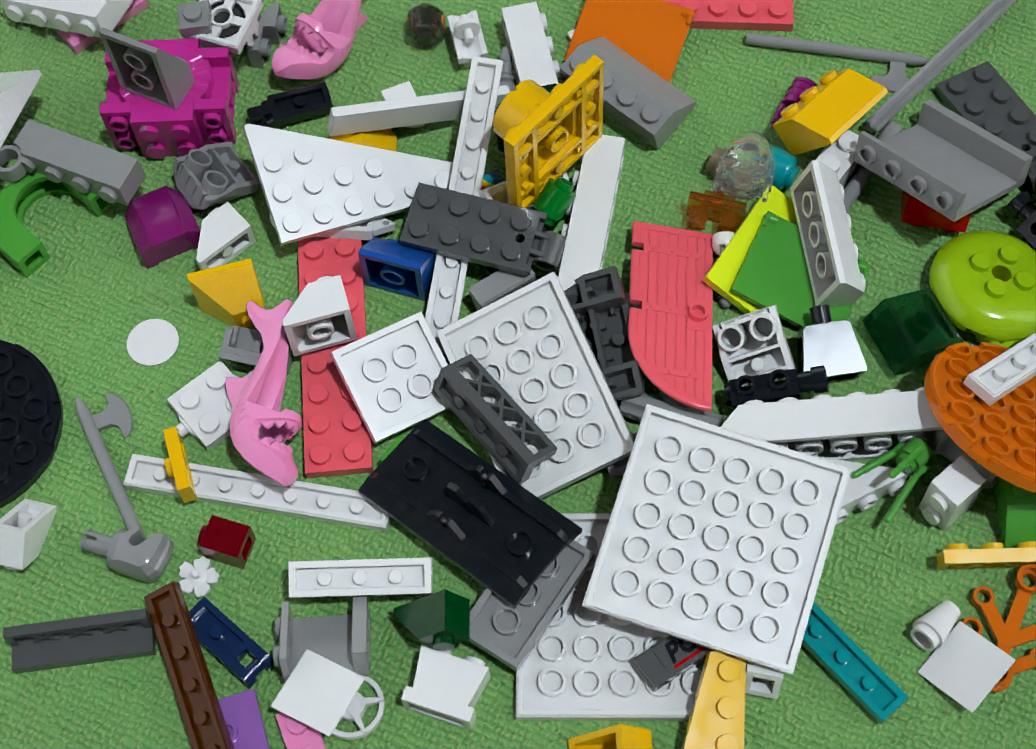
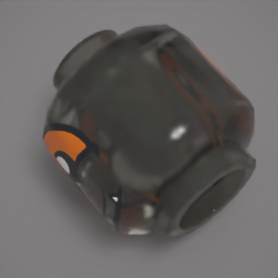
M423 3L412 8L407 14L408 40L417 48L423 50L433 49L439 45L445 37V16L443 11L429 3Z

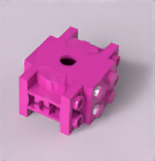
M198 38L139 40L173 56L180 57L189 63L195 83L177 110L122 90L109 56L105 52V64L109 73L106 103H100L99 114L115 148L133 149L140 147L144 157L158 159L166 156H184L190 150L200 149L208 144L230 141L236 144L237 133L234 127L235 93H239V80L228 47L201 48Z

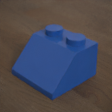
M379 238L372 239L360 248L358 256L366 286L426 301L432 283L436 260L435 253L403 246L393 239L382 240Z

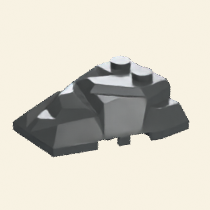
M612 266L583 274L574 280L576 284L564 292L615 401L645 394L643 372L638 366L637 360L634 359L629 344L628 315L630 305L625 297L617 268Z

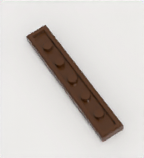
M173 581L144 596L192 749H234L180 583Z

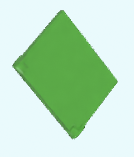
M767 211L763 216L758 232L730 291L761 308L776 304L780 318L802 328L812 325L809 308L816 306L799 227ZM858 258L860 273L866 278L871 265ZM853 305L829 307L832 322L847 320Z

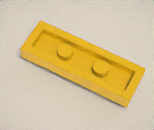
M1000 542L984 543L981 545L982 549H968V544L955 543L946 545V550H942L936 555L937 569L1021 567L1025 564L1036 565V542L1017 543V548H1004L1003 543Z

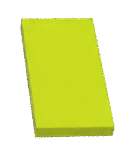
M772 184L766 187L702 280L744 314L762 308L731 292L730 289L758 232L764 214L770 211L798 226L793 201Z

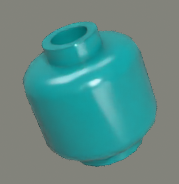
M777 146L769 147L766 152L760 149L751 164L755 168L753 178L756 182L765 187L772 184L780 191L783 188L788 190L800 171V168L796 167L797 158Z

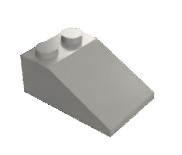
M102 27L99 34L122 90L177 110L195 83L189 63L161 49Z

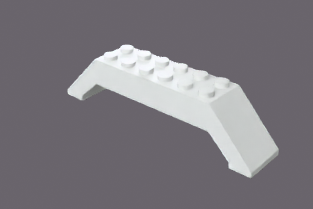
M925 387L901 392L898 389H889L880 394L868 395L864 392H853L842 397H832L831 395L824 394L804 400L787 397L780 399L778 402L767 403L761 400H751L738 405L721 426L722 428L814 457L818 456L844 461L876 459L892 450L898 443L906 444L913 437H917L929 445L933 454H941L952 462L959 456H962L987 480L982 489L993 488L999 479L997 475L967 455L948 436L932 413L926 398Z

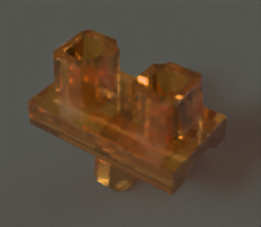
M719 184L717 193L705 190L704 194L691 191L687 207L689 228L700 231L705 230L707 221L719 223L717 232L729 231L735 233L745 218L747 203L735 201V196L726 195V185Z

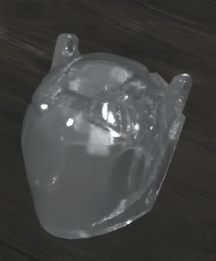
M757 131L746 132L728 146L718 163L712 184V193H716L720 189L729 196L738 199L752 200L756 197H761L762 202H767L768 193L771 192L776 161L770 143L761 133Z

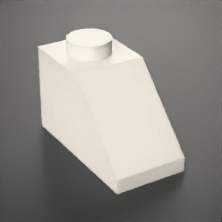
M229 202L213 209L202 220L196 261L200 270L225 265L256 242L251 225Z
M25 498L0 518V565H4L5 568L10 570H23L39 556L56 514L57 506Z

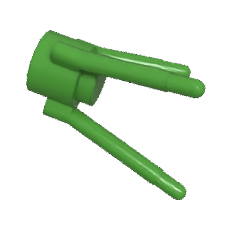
M913 437L906 444L898 443L892 450L865 464L851 474L852 478H857L897 456V466L889 473L891 479H894L903 471L906 473L913 472L884 518L885 523L891 522L918 479L928 470L925 464L933 457V452L929 445L920 438Z

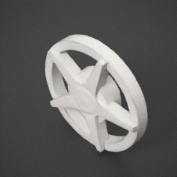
M361 675L365 677L363 682L371 686L378 697L363 698L357 691L339 722L342 719L348 722L355 721L360 731L342 732L334 729L331 735L344 740H355L369 735L378 727L384 716L385 700L381 688L370 677ZM379 704L375 719L367 727H364L361 718L365 714L366 707Z

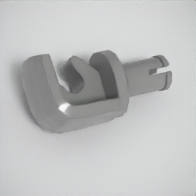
M134 527L130 530L120 529L114 536L88 529L84 534L89 536L90 539L86 537L81 539V550L106 556L108 567L149 584L158 581L162 576L174 547L172 540L160 533H154L145 540V535L139 527Z

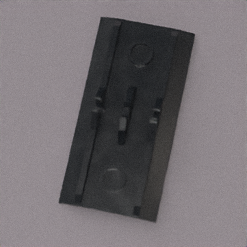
M426 419L417 425L368 476L358 490L360 495L514 608L518 606L530 590V587L564 548L582 532V528Z

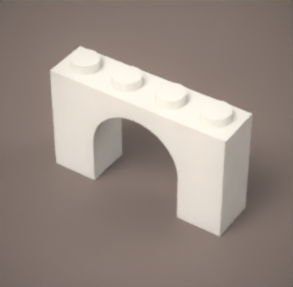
M0 0L6 15L15 22H24L39 27H49L64 32L69 31L101 38L99 34L100 29L103 27L113 31L133 2V0Z

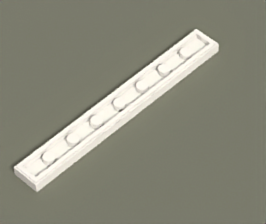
M132 454L123 483L126 489L181 498L177 491L174 477H168L164 459ZM189 463L197 501L388 532L391 517L360 495L357 490L296 480L285 487L265 475Z

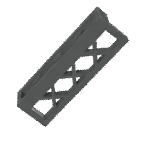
M472 354L441 368L433 390L518 484L529 479L535 465L555 455L558 449L556 445ZM468 367L477 376L476 381L464 378L459 371ZM481 392L493 394L498 399V404L486 402L481 397ZM503 415L515 418L519 422L520 428L508 426L502 420ZM525 439L537 442L543 450L533 454L525 445Z
M146 608L3 627V638L12 646V671L16 674L156 655V633Z

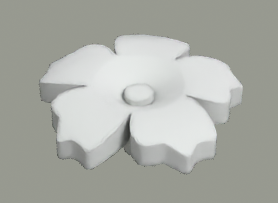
M204 556L194 560V567L185 561L179 566V577L183 579L179 582L182 592L188 595L195 593L197 598L206 597L211 591L210 585H215L219 582V573L216 572L214 567L210 568L211 561Z

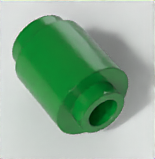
M559 176L557 179L549 178L533 204L534 210L548 214L545 224L549 226H554L556 221H561L576 197V193L573 191L574 185Z

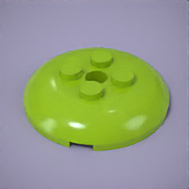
M978 230L960 234L946 242L939 249L929 272L930 290L939 309L953 324L963 331H966L968 328L984 335V340L1000 343L1010 341L1021 342L1036 332V250L1032 246L1009 234Z

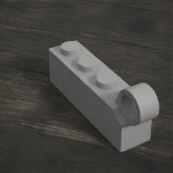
M30 119L27 120L14 140V145H5L0 148V178L2 180L14 182L23 178L27 172L33 173L34 171L44 175L52 182L60 183L61 181L70 184L79 192L87 193L89 191L97 194L109 203L118 202L128 206L145 177L137 158ZM17 159L13 166L3 168L7 161Z

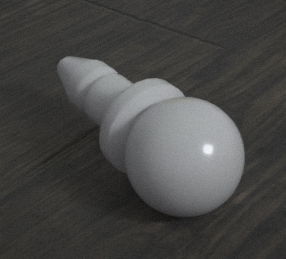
M505 46L500 55V60L503 61V68L499 86L508 85L510 91H515L516 85L514 83L516 82V76L511 75L512 57L509 48Z

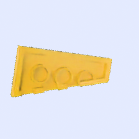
M710 651L707 653L695 695L696 701L685 731L687 733L682 749H744L746 660L721 652Z

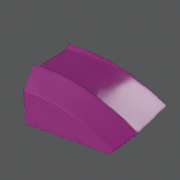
M164 186L131 199L125 219L147 269L159 265L160 262L198 248L200 228L187 200L180 191Z

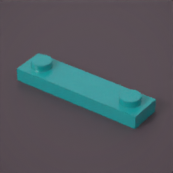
M813 602L801 644L882 724L909 697Z

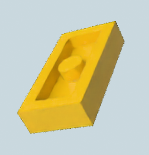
M176 426L165 429L163 434L169 457L164 459V464L168 477H174L177 491L184 503L197 500L183 439Z

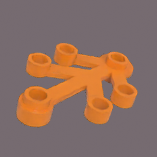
M1025 564L1015 574L1014 584L1017 592L1005 623L994 603L995 596L990 588L979 586L974 590L970 598L972 605L982 611L997 641L996 646L1008 655H1010L1012 648L1036 640V624L1019 630L1030 598L1036 594L1035 564ZM1022 578H1030L1034 586L1029 587L1025 585ZM977 594H985L988 602H980L977 599ZM967 617L962 621L964 624L973 625L977 633L982 636L983 626L980 620L975 617ZM1036 647L1028 655L1016 658V661L990 692L998 693L1007 689L1012 682L1013 675L1030 669L1036 670V661L1034 659Z

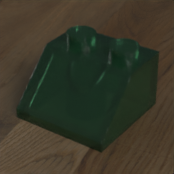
M930 287L883 299L862 320L895 376L917 370L933 361L936 355L945 351L948 346L964 342Z

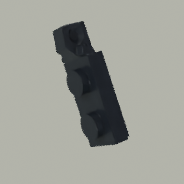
M321 82L269 95L267 100L261 102V105L247 108L246 110L250 124L271 128L330 114L333 104L326 82Z

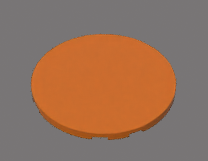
M967 342L948 346L945 351L936 355L925 375V394L932 413L948 436L973 460L1009 483L1036 493V376L989 406L964 385L963 382L970 373L1010 348L981 342L979 346H969Z

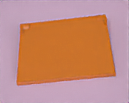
M586 0L564 62L580 44L603 36L670 83L689 29L695 18L696 10L662 0Z

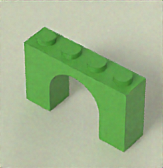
M34 171L33 173L27 172L23 178L14 181L0 191V254L26 278L51 258L43 243L23 225L27 210L41 197L55 193L73 196L97 217L115 203H109L99 195L89 191L87 193L79 192L70 184L61 181L60 183L52 182L40 173Z

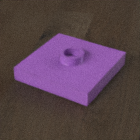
M255 689L218 699L234 749H270Z

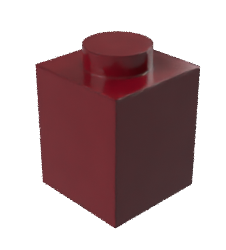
M211 515L208 525H203L198 536L199 548L205 558L244 569L256 540L250 526Z

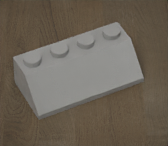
M603 36L580 44L559 68L564 82L572 75L577 65L582 62L585 63L593 55L599 57L604 61L603 111L658 150L696 106V101Z

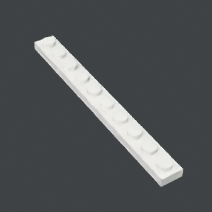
M472 56L449 190L480 197L479 191L482 188L503 68L502 60ZM437 254L425 320L443 356L447 358L436 332L459 319L468 261Z

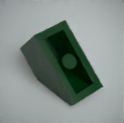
M444 589L394 608L393 615L418 640L433 645V648L436 650H451L455 645L470 640V599Z

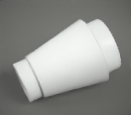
M944 600L941 604L913 622V629L910 631L912 640L925 651L941 648L957 618L961 615L959 608L953 602Z

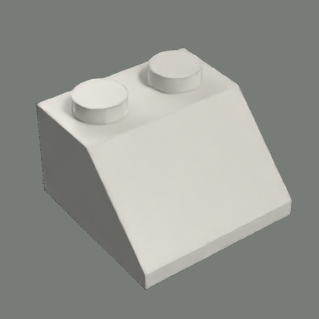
M341 275L334 277L324 276L315 282L308 283L282 320L294 357L358 340Z

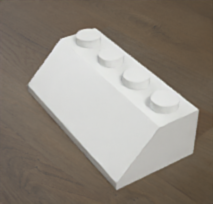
M813 160L791 186L790 192L816 306L827 304L829 307L853 305L865 293L866 282L864 275L860 273L857 261L858 248L853 243L850 231L851 218L845 210L843 201L844 188L842 184H839L836 171L818 160Z

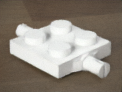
M221 360L167 398L181 422L176 426L181 437L183 438L189 433L197 438L208 451L230 436V417L233 407L227 395L225 381L227 377L238 376L232 374ZM253 370L250 371V372H249L248 374H246L245 376H243L242 378H245V377L251 375V373L253 372Z

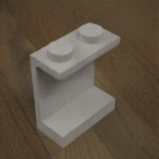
M367 595L353 596L352 614L293 619L289 601L282 602L281 616L275 618L276 637L280 638V644L274 645L273 658L275 667H281L284 681L288 680L307 649L359 675L370 674L371 615Z

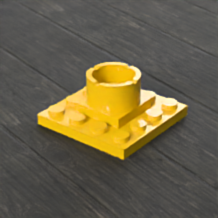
M593 55L585 63L582 62L577 65L572 75L563 84H557L551 93L535 81L528 79L515 86L516 90L510 91L499 105L493 118V130L495 134L504 140L508 204L528 208L537 199L549 178L557 179L558 176L563 175L602 137L604 61L596 55Z

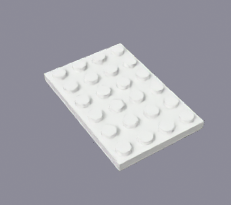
M554 272L436 332L450 364L472 354L558 448L555 455L535 465L528 480L519 484L539 499L631 455L635 441L563 287ZM468 367L459 371L464 378L476 381L477 376ZM481 392V397L486 402L498 404V399L493 394ZM503 415L502 420L508 426L520 428V424L515 418ZM525 439V445L533 454L543 450L537 442ZM490 454L495 468L514 480Z

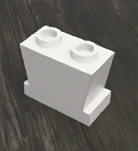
M421 645L413 688L406 685L401 697L405 709L472 731L476 720L474 707L491 678L489 667L485 666L486 663L472 656H466L465 659L453 656L450 650H436L433 648V645L431 648Z

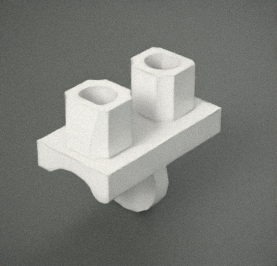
M474 10L461 16H447L458 63L463 64L464 68H470L472 56L488 58L477 11Z

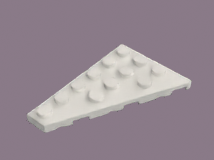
M246 124L243 126V131L281 246L410 210L419 182L449 189L453 162L260 125Z

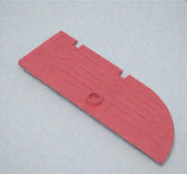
M634 221L632 223V245L643 247V250H631L629 303L640 305V309L629 308L628 339L634 359L637 360L638 366L645 376L663 393L689 407L711 412L713 289L702 280L713 265V234Z

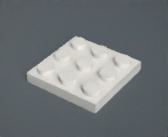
M422 312L332 351L330 354L374 444L450 409L433 390L441 368L448 364Z

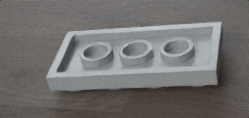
M573 540L530 587V590L516 608L486 588L470 611V640L468 641L518 672L594 559L595 552Z

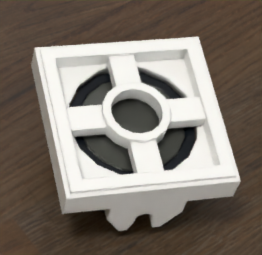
M209 0L212 7V33L183 36L184 39L198 38L200 44L211 48L228 47L230 54L240 55L242 49L247 45H254L253 35L258 36L259 34L257 18L264 6L262 0Z

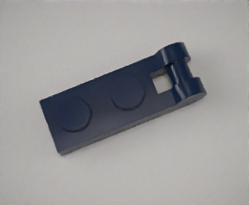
M205 596L189 611L199 642L250 689L258 681L256 677L264 669L269 670L274 664V659ZM250 653L255 659L245 668L240 661Z

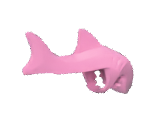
M322 0L311 15L304 12L299 14L294 20L295 28L291 38L286 43L281 44L273 54L272 68L274 74L284 78L309 80L321 78L339 68L350 52L356 31L367 21L368 17L360 11L362 0Z
M285 299L275 308L267 310L250 300L246 305L248 316L261 334L264 349L251 375L245 378H226L227 395L233 407L230 417V436L235 448L250 466L286 487L295 482L299 470L293 460V449L284 443L286 440H291L302 427L299 413L289 409H284L280 412L289 352V341L282 320L293 306V302Z

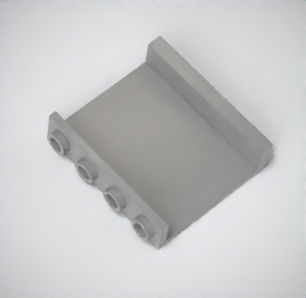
M932 99L923 103L916 125L883 141L865 131L860 132L853 160L953 222L1023 185L1033 159L1027 153Z

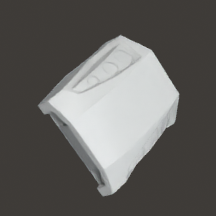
M776 304L712 326L728 380L738 379L743 375L755 376L771 373L776 369H795L794 360L781 325Z

